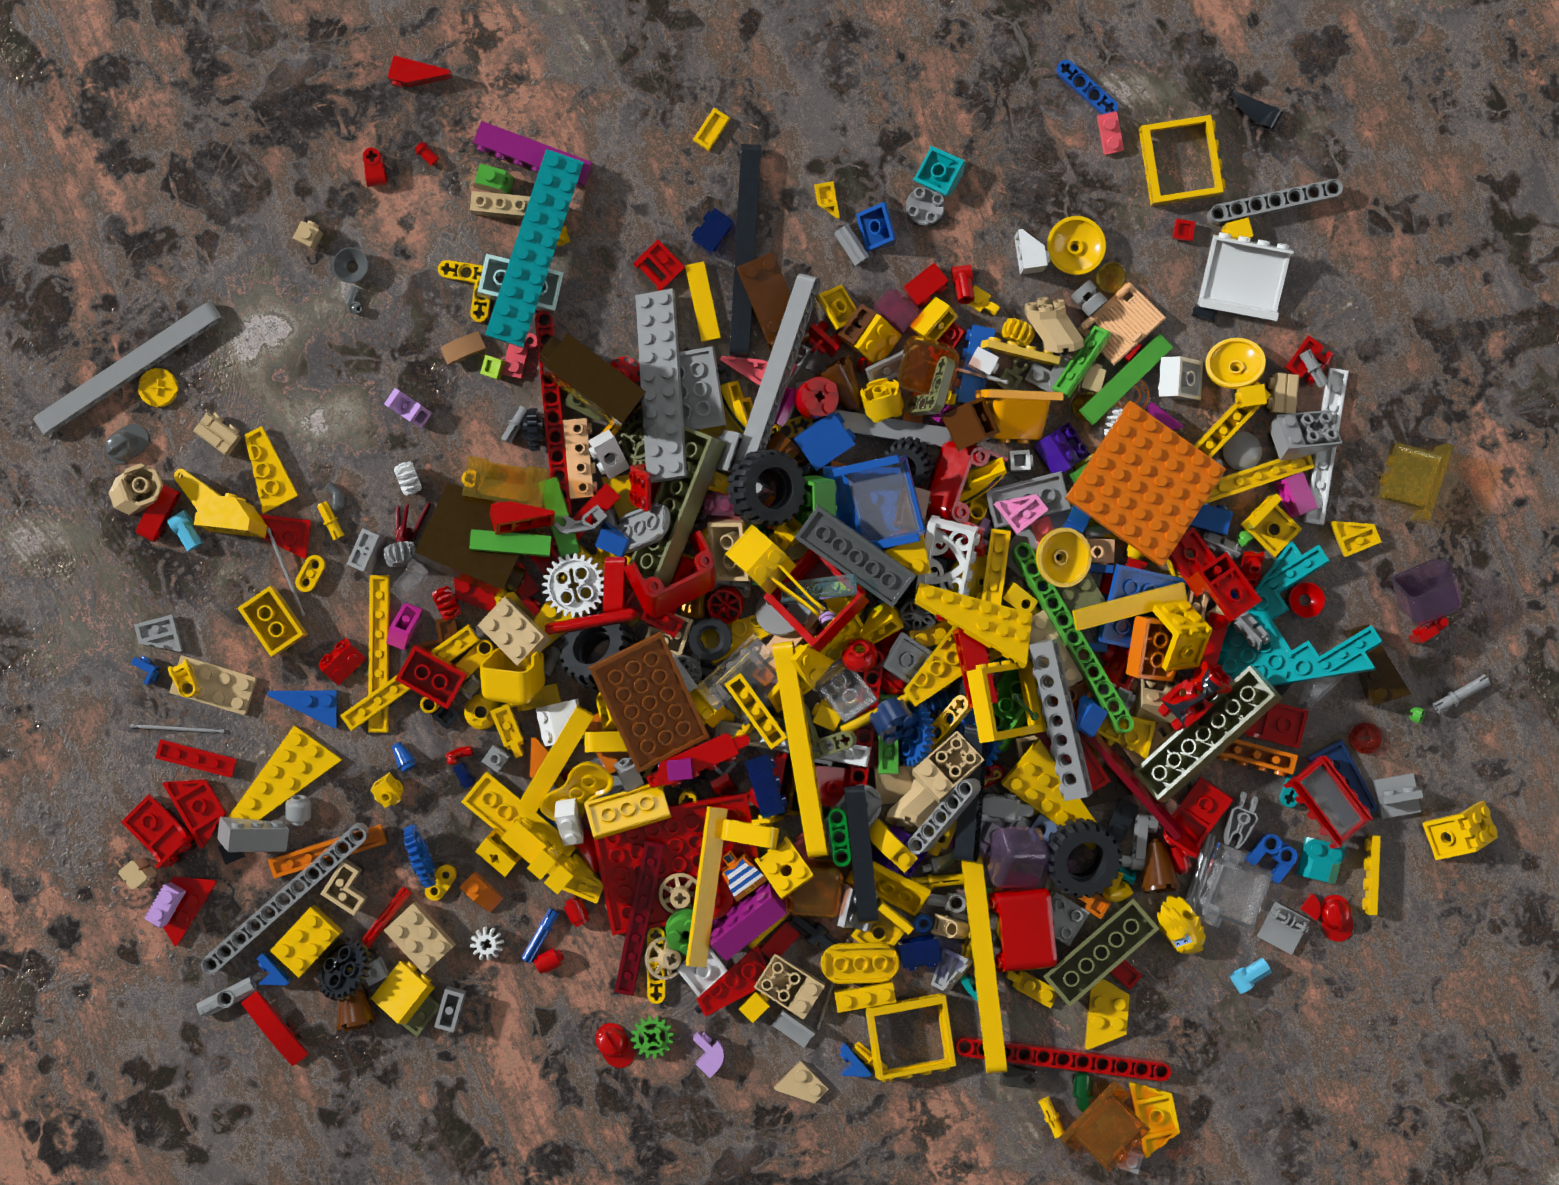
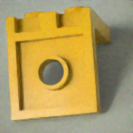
M1278 494L1267 496L1251 512V515L1240 524L1273 557H1276L1302 530L1277 505L1282 500ZM1271 524H1276L1279 528V532L1276 535H1272L1269 532Z
M1188 601L1155 604L1152 611L1173 634L1162 668L1165 671L1199 667L1212 628Z
M1485 800L1475 803L1459 814L1432 819L1422 823L1436 860L1477 852L1498 838L1497 828L1493 824L1490 809L1487 807ZM1445 832L1450 834L1451 841L1445 839Z
M785 837V841L776 846V849L770 848L764 856L755 859L781 899H784L814 877V874L798 853L799 850L788 837ZM785 866L792 868V873L789 876L782 875V869Z
M880 899L877 902L879 922L871 924L870 932L855 929L851 936L859 943L883 942L893 947L905 932L909 935L914 928L909 921ZM877 927L884 930V935L881 938H876L873 935V931Z

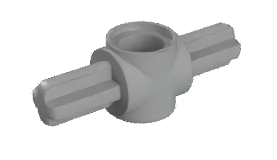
M930 893L927 898L928 905L945 907L947 911L965 913L967 910L966 897L959 893H947V895ZM954 898H960L962 901L958 908L951 906V901Z

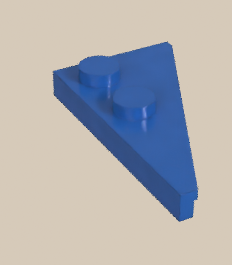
M338 690L267 691V696L332 728H338Z

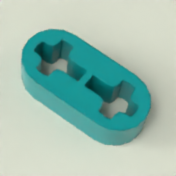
M1294 771L1293 775L1288 774L1284 784L1287 783L1292 777H1294L1299 772ZM1306 779L1301 781L1303 786L1305 785ZM1283 786L1279 796L1280 803L1285 807H1294L1297 805L1295 797L1298 794L1292 787L1285 788ZM1293 790L1291 797L1294 798L1293 802L1289 801L1287 804V800L1284 797Z

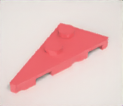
M721 356L719 359L758 386L761 384L768 361L759 359H745L732 356ZM794 364L791 375L797 368L796 364Z

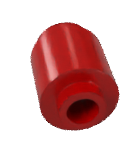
M1177 846L1167 849L1175 871L1179 875L1189 872V867H1192L1189 857L1182 853V849Z
M574 896L565 901L566 905L563 908L575 927L590 920L588 917L589 913L581 898L577 899Z
M553 947L537 956L534 964L540 974H547L563 965L564 956L560 949L556 950Z

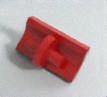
M823 320L810 326L808 334L811 339L808 342L814 346L811 349L812 353L818 350L822 354L826 352L833 357L840 348L842 340L838 333H834L831 337L825 333L829 326Z
M1254 551L1244 552L1242 556L1240 570L1251 586H1257L1265 557L1264 552L1256 554Z

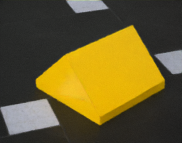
M841 284L817 295L816 301L835 333L841 331L857 310L845 288Z

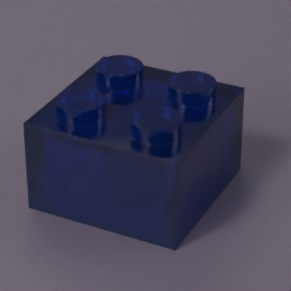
M935 934L900 939L897 942L901 965L903 969L907 968V971L919 969L918 966L926 965L927 968L936 967L939 962H942L939 939Z

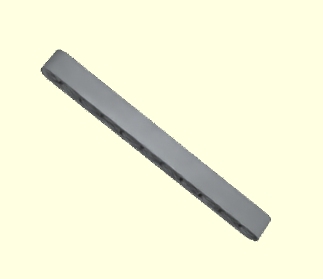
M800 273L796 278L733 466L738 465V459L745 457L747 453L766 449L820 289L821 282L818 277Z
M212 301L204 303L37 414L33 420L44 436L52 434L219 323L223 317Z
M364 823L353 825L209 952L201 964L203 971L208 974L217 972L359 847L369 834L367 825ZM354 830H361L364 836L356 837ZM346 843L349 849L342 850L339 844ZM325 856L333 857L334 863H327ZM310 869H317L319 876H313L310 873ZM295 882H302L305 888H297ZM281 895L289 896L290 901L284 902L281 899ZM266 908H273L275 914H268ZM253 920L258 921V922L260 923L261 927H260V928L254 927V926L252 925V921H253ZM241 933L245 935L246 940L242 941L238 939L237 934ZM222 947H229L231 953H225ZM213 959L217 966H211L208 960Z

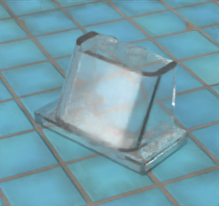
M753 634L696 688L716 711L725 704L746 726L750 722L749 718L724 684L741 673L766 707L770 703L766 695L778 683L777 673L769 665L774 655Z
M1218 842L1193 911L1200 917L1201 921L1219 928L1222 919L1252 929L1273 874L1244 863L1247 853Z

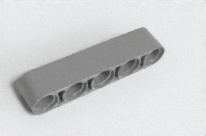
M969 778L961 780L956 784L908 842L910 852L913 854L924 853L936 844L979 794L981 785L977 779ZM967 784L970 786V792L966 788ZM955 798L958 800V806L955 805ZM943 812L946 815V820H944L942 817ZM931 826H932L933 829H934V834L931 833V830H930V827H931ZM919 840L922 843V848L918 844Z

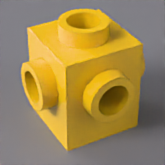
M792 517V520L788 523L774 526L772 528L774 533L770 538L783 550H786L790 545L794 547L799 542L795 539V536L803 525Z
M389 772L374 782L370 791L373 793L375 800L386 808L389 805L394 806L401 801L404 789L401 782L396 780Z

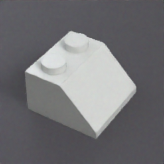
M1019 229L1014 238L1020 275L1043 272L1048 263H1050L1049 251H1045V246L1026 231Z
M1181 356L1161 357L1160 382L1158 386L1159 397L1201 401L1203 361Z
M578 699L536 708L544 747L554 744L577 705L580 706Z

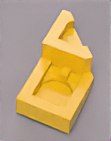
M834 181L814 184L817 204L834 217L840 218Z

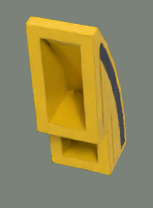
M738 381L721 385L724 408L732 421L744 433L753 408L751 397H743Z
M998 458L984 466L969 470L959 501L965 504L970 503L995 486L1007 473L1003 458Z

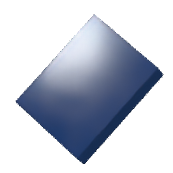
M886 202L879 203L856 214L866 252L896 243V236Z

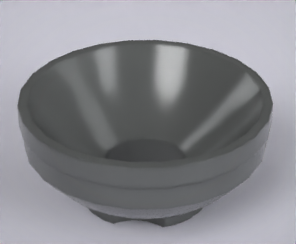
M348 247L340 250L335 255L332 267L335 275L341 281L357 283L367 275L369 263L362 251L357 248ZM350 262L358 264V270L354 273H350L347 270V265Z

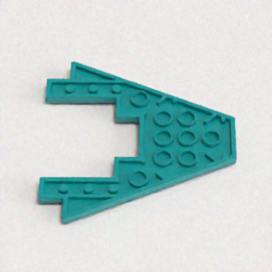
M1290 541L1255 588L1262 601L1246 611V613L1248 612L1257 621V625L1253 628L1261 626L1269 634L1270 638L1267 644H1261L1260 651L1250 646L1244 635L1237 632L1232 623L1227 627L1217 664L1222 666L1224 672L1232 680L1237 678L1249 666L1258 668L1272 686L1375 670L1366 653L1383 644L1372 625L1319 656L1309 640L1291 650L1273 622L1275 618L1289 610L1280 593L1330 563L1320 545L1302 555L1294 542Z

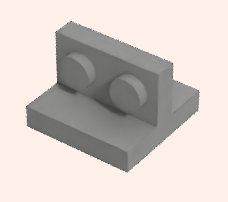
M1414 773L1373 780L1381 819L1421 812L1419 798H1423L1422 790L1416 788Z
M841 883L832 922L838 923L837 926L843 928H855L870 932L872 923L858 924L854 886Z

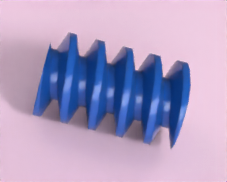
M948 688V694L943 689L940 696L936 692L933 694V698L930 696L921 703H923V707H927V712H933L935 716H938V710L943 712L956 695L952 688Z

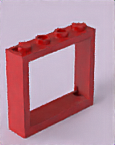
M809 549L795 563L797 566L789 574L799 582L820 560L856 596L815 638L780 602L786 595L784 591L777 587L771 595L766 593L763 597L811 647L820 653L862 610L869 600L865 597L866 592L859 585L855 587L852 584L854 582L852 578L846 574L843 575L839 569ZM788 576L781 582L789 590L795 586Z

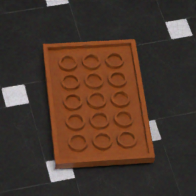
M658 632L588 667L638 773L709 738L662 632Z

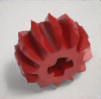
M440 587L432 592L433 600L444 620L453 619L461 614V609L450 587Z

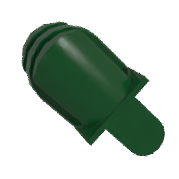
M1086 1072L1077 1073L1073 1083L1072 1095L1076 1098V1106L1081 1112L1088 1110L1089 1098L1094 1099L1093 1080Z

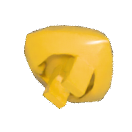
M1117 871L1119 876L1111 881L1113 885L1110 888L1106 886L1103 889L1104 892L1101 894L1108 901L1120 902L1133 894L1129 884L1122 881L1124 873Z

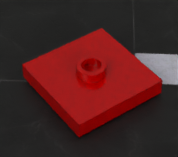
M815 765L821 804L826 807H835L844 795V787H848L850 768Z

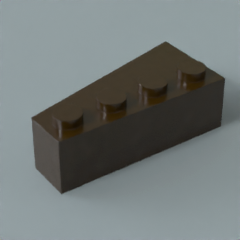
M1369 624L1344 630L1346 638H1351L1369 627ZM1382 645L1366 653L1375 670L1358 673L1368 705L1375 706L1411 694Z

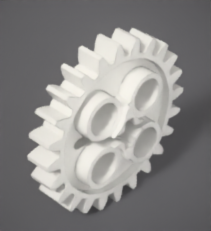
M574 553L573 559H571L569 554H566V560L558 557L560 563L558 564L553 561L552 565L554 568H547L550 575L543 576L548 580V582L542 583L543 586L548 588L543 591V594H549L546 601L552 600L553 603L550 607L558 606L557 613L564 610V616H567L569 612H571L572 618L576 617L577 612L580 617L584 616V611L591 614L590 607L596 610L598 608L595 603L603 602L599 597L603 596L602 588H604V584H602V581H604V577H600V574L604 570L597 571L599 563L592 565L593 558L585 561L586 556L584 554L580 559H578L577 553ZM570 568L573 569L574 581L576 583H579V586L576 587L578 596L580 598L579 603H577L575 589L570 587V585L573 584V579L570 574ZM580 568H584L587 571V576L584 579H580L577 575ZM562 572L568 576L564 584L558 580V576ZM585 587L591 590V596L587 599L582 596V590ZM565 592H570L572 595V600L569 603L563 600Z

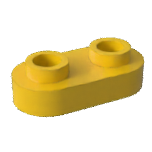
M311 555L306 559L295 580L296 587L300 591L310 592L316 587L326 567L325 560L321 556ZM316 561L319 563L317 569L313 567V563ZM305 579H309L310 584L308 586L304 585Z
M446 864L437 870L435 875L436 885L425 888V895L428 899L432 901L440 900L456 880L457 871L452 865ZM445 871L450 874L447 879L443 877V872ZM433 887L438 889L436 895L431 892Z

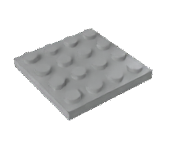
M711 346L679 352L684 426L698 430L726 425L715 348Z

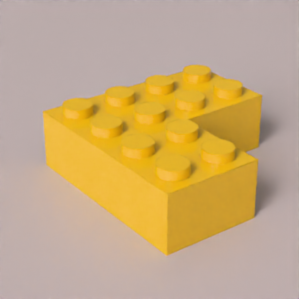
M518 818L501 839L530 863L527 869L541 880L548 873L550 876L544 884L558 895L579 871L580 868L577 867L579 863L572 857L567 858L563 855L564 850L557 844L552 845L548 842L549 837L542 831L537 832L532 828L534 826L533 823L527 818Z

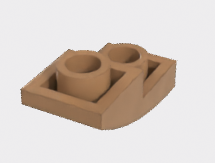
M479 331L453 340L440 347L447 365L466 360L468 356L484 352L486 347Z

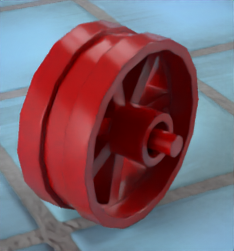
M720 586L711 594L707 608L712 618L720 619L726 624L738 619L744 609L745 602L743 595L736 588ZM726 592V597L723 598L719 593ZM732 594V595H734L736 598L731 599V598L729 597V595ZM714 595L720 602H712ZM739 601L740 608L731 604ZM713 606L719 607L720 610L716 612ZM729 609L738 613L734 616H731ZM722 612H726L727 617H726V616H722V615H720V614H721Z

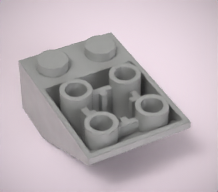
M1331 410L1276 415L1269 426L1280 461L1300 459L1342 445Z

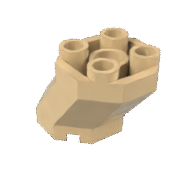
M1048 297L1037 298V302L1025 304V315L1041 337L1042 346L1045 351L1061 353L1063 349L1069 348V352L1084 347L1081 334L1066 314V306L1063 299L1049 300Z
M140 463L125 469L121 475L115 478L109 491V496L115 509L128 515H134L146 510L148 506L156 502L163 484L157 470Z
M914 779L910 791L889 809L885 821L892 826L896 824L899 827H905V831L916 832L938 807L939 803L917 779Z

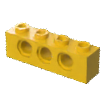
M741 673L724 684L771 750L788 739Z

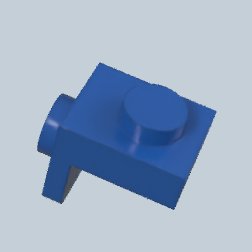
M144 655L134 657L131 664L148 672L143 683L146 685L155 683L160 676V672H158L160 667L153 664V660Z

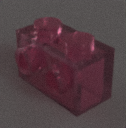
M889 288L874 305L873 309L901 333H904L919 316L918 308L912 302L907 303L902 299L904 296L898 290H891Z
M713 492V495H705L703 515L716 518H740L741 514H736L733 511L734 505L730 504L728 498H731L730 493L728 496H725V493Z

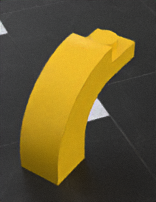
M877 817L869 827L870 840L889 860L905 873L918 857L910 852L890 831L889 827Z

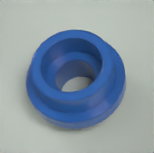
M920 914L915 917L913 926L918 933L926 934L931 931L933 921L929 915ZM921 920H925L927 922V925L925 927H921L919 925Z

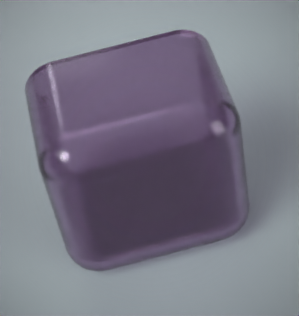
M1445 558L1442 561L1438 559L1426 561L1398 573L1392 578L1399 607L1417 625L1423 626L1460 610L1463 605L1457 576L1451 571L1450 564Z
M1001 828L993 834L983 860L991 882L996 888H1033L1040 882L1050 860V852L1040 828Z

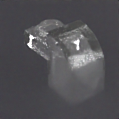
M412 559L404 573L394 582L390 592L405 604L429 576L427 574L428 570H426L423 564Z

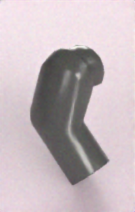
M351 286L345 302L349 311L353 315H358L362 312L363 308L357 299L361 289L355 286Z
M331 482L326 487V490L333 496L331 509L334 512H339L345 505V494Z

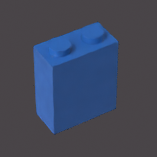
M833 411L822 417L794 437V440L816 471L855 445L854 439L856 436L850 428L846 430L842 424L845 420L839 412L835 414Z

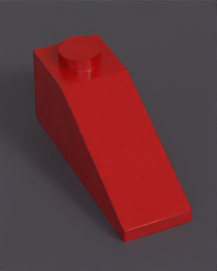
M393 55L387 78L393 86L403 88V86L413 87L452 79L453 74L451 70Z
M500 501L491 504L490 518L495 535L554 525L555 512L554 510L513 501Z

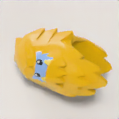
M1169 894L1167 901H1164L1163 905H1161V913H1157L1161 933L1177 952L1193 955L1202 951L1206 935L1204 927L1201 926L1200 917L1195 914L1192 907L1182 897L1178 896L1177 898Z

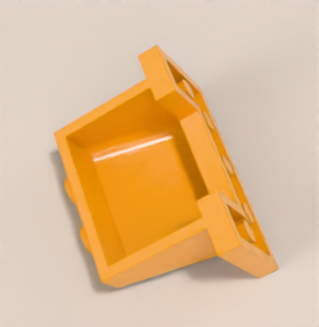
M975 390V398L984 396L1000 430V433L991 438L998 439V443H1010V439H1017V443L1029 444V440H1042L1050 401L1063 400V392Z

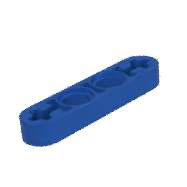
M1066 59L1059 62L1056 68L1058 77L1099 114L1110 113L1111 111L1105 112V105L1109 106L1110 104L1113 106V112L1118 111L1117 102L1073 62ZM1061 66H1069L1068 71L1071 74H1073L1074 71L1076 72V74L1073 76L1071 80L1068 79L1071 76L1068 72H1061ZM1078 77L1083 78L1085 86L1077 87L1074 83L1075 79ZM1097 91L1100 95L1099 99H1090L1089 92ZM1104 97L1105 100H1104L1103 103H1104L1105 105L1101 104L1100 107H1099L1097 104H1099V103L1101 102L1102 98Z

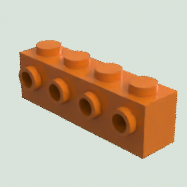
M1236 739L1217 756V759L1229 761V758L1236 759V764L1248 766V763L1256 765L1255 769L1266 772L1267 768L1275 770L1274 774L1286 777V773L1294 774L1298 755Z

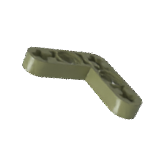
M946 356L940 358L929 394L911 396L905 405L907 413L921 416L941 412L955 368V361Z
M805 705L812 748L820 747L819 751L813 753L814 760L849 749L856 744V734L851 730H844L819 739L809 708ZM845 737L850 738V741L839 744V740ZM827 740L833 742V750L826 748L825 742Z

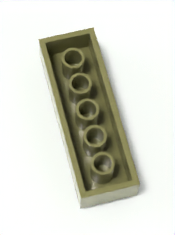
M1132 899L1045 974L1043 978L1065 1004L1071 1007L1160 928L1138 903Z

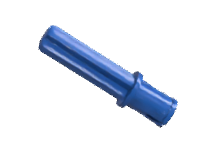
M549 907L542 922L538 923L539 927L522 955L523 961L532 963L548 933L552 932V926L560 915L555 909Z

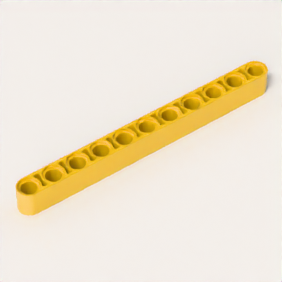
M787 641L773 644V655L808 858L829 855V846L801 680L790 660L796 653L794 642Z
M978 856L976 863L961 861L985 1066L987 1074L1007 1072L984 869L982 856Z

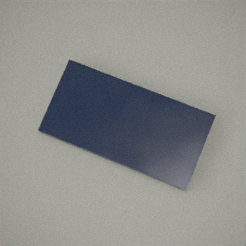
M1342 739L1306 757L1310 764L1317 757L1326 755L1333 761L1336 770L1345 777L1350 789L1357 793L1362 805L1369 809L1370 814L1378 810ZM1321 766L1313 771L1342 827L1359 820L1360 818Z

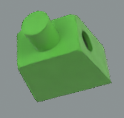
M479 164L473 187L493 193L510 194L514 177L506 170Z

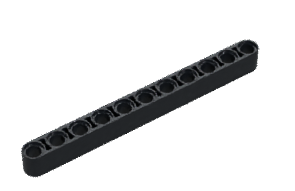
M741 144L729 356L749 357L752 304L736 267L755 259L761 145Z

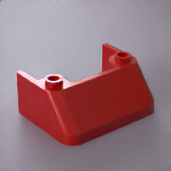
M953 441L945 442L941 448L927 489L930 491L931 503L926 514L931 517L932 515L939 516L940 519L961 524L968 522L970 509L968 505L959 500L971 464L981 467L986 465L988 460L993 461L1002 457L1004 462H1007L1009 458L976 445L958 452ZM977 526L979 527L978 530H982V532H984L985 528Z
M700 530L690 534L688 538L696 553L694 565L698 572L666 588L657 577H650L644 580L635 562L623 567L648 617H660L713 590L715 587L714 558Z

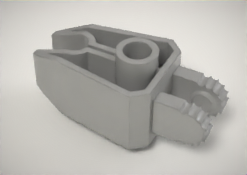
M1005 792L1004 795L985 794L982 812L991 817H998L1001 821L1012 822V820H1018V816H1032L1034 809L1028 803L1020 802L1021 800L1015 794Z
M1245 792L1240 794L1236 806L1233 805L1228 808L1224 829V843L1226 845L1230 844L1233 835L1237 833L1234 848L1237 849L1247 840L1258 820L1257 814L1254 813L1258 797L1253 796L1248 810L1243 809L1247 798V793Z

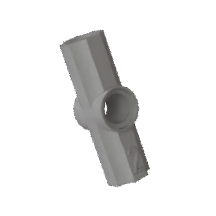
M250 976L196 1004L200 1016L205 1019L249 997L257 991V985ZM224 993H228L231 996L230 1002L224 1000Z

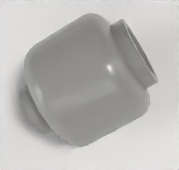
M304 795L291 796V799L286 801V819L292 822L293 825H304V822L311 819V801L306 799Z

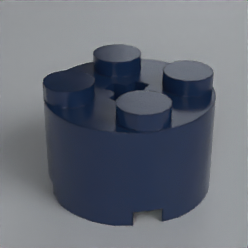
M897 697L887 699L877 706L878 710L875 713L872 711L870 714V722L887 745L893 744L904 736L908 737L915 731L913 727L915 726L916 718L902 698L901 700H898Z

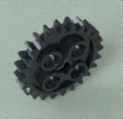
M345 937L344 940L339 939L338 944L333 942V948H327V955L322 954L324 960L319 961V964L322 966L316 970L320 972L316 979L320 981L317 986L321 988L320 992L325 997L333 1001L343 1002L344 999L349 1000L350 995L355 997L356 990L361 992V984L366 985L364 979L365 977H370L367 971L372 969V967L368 966L372 959L368 958L371 952L367 951L368 946L364 945V942L353 937L351 939Z

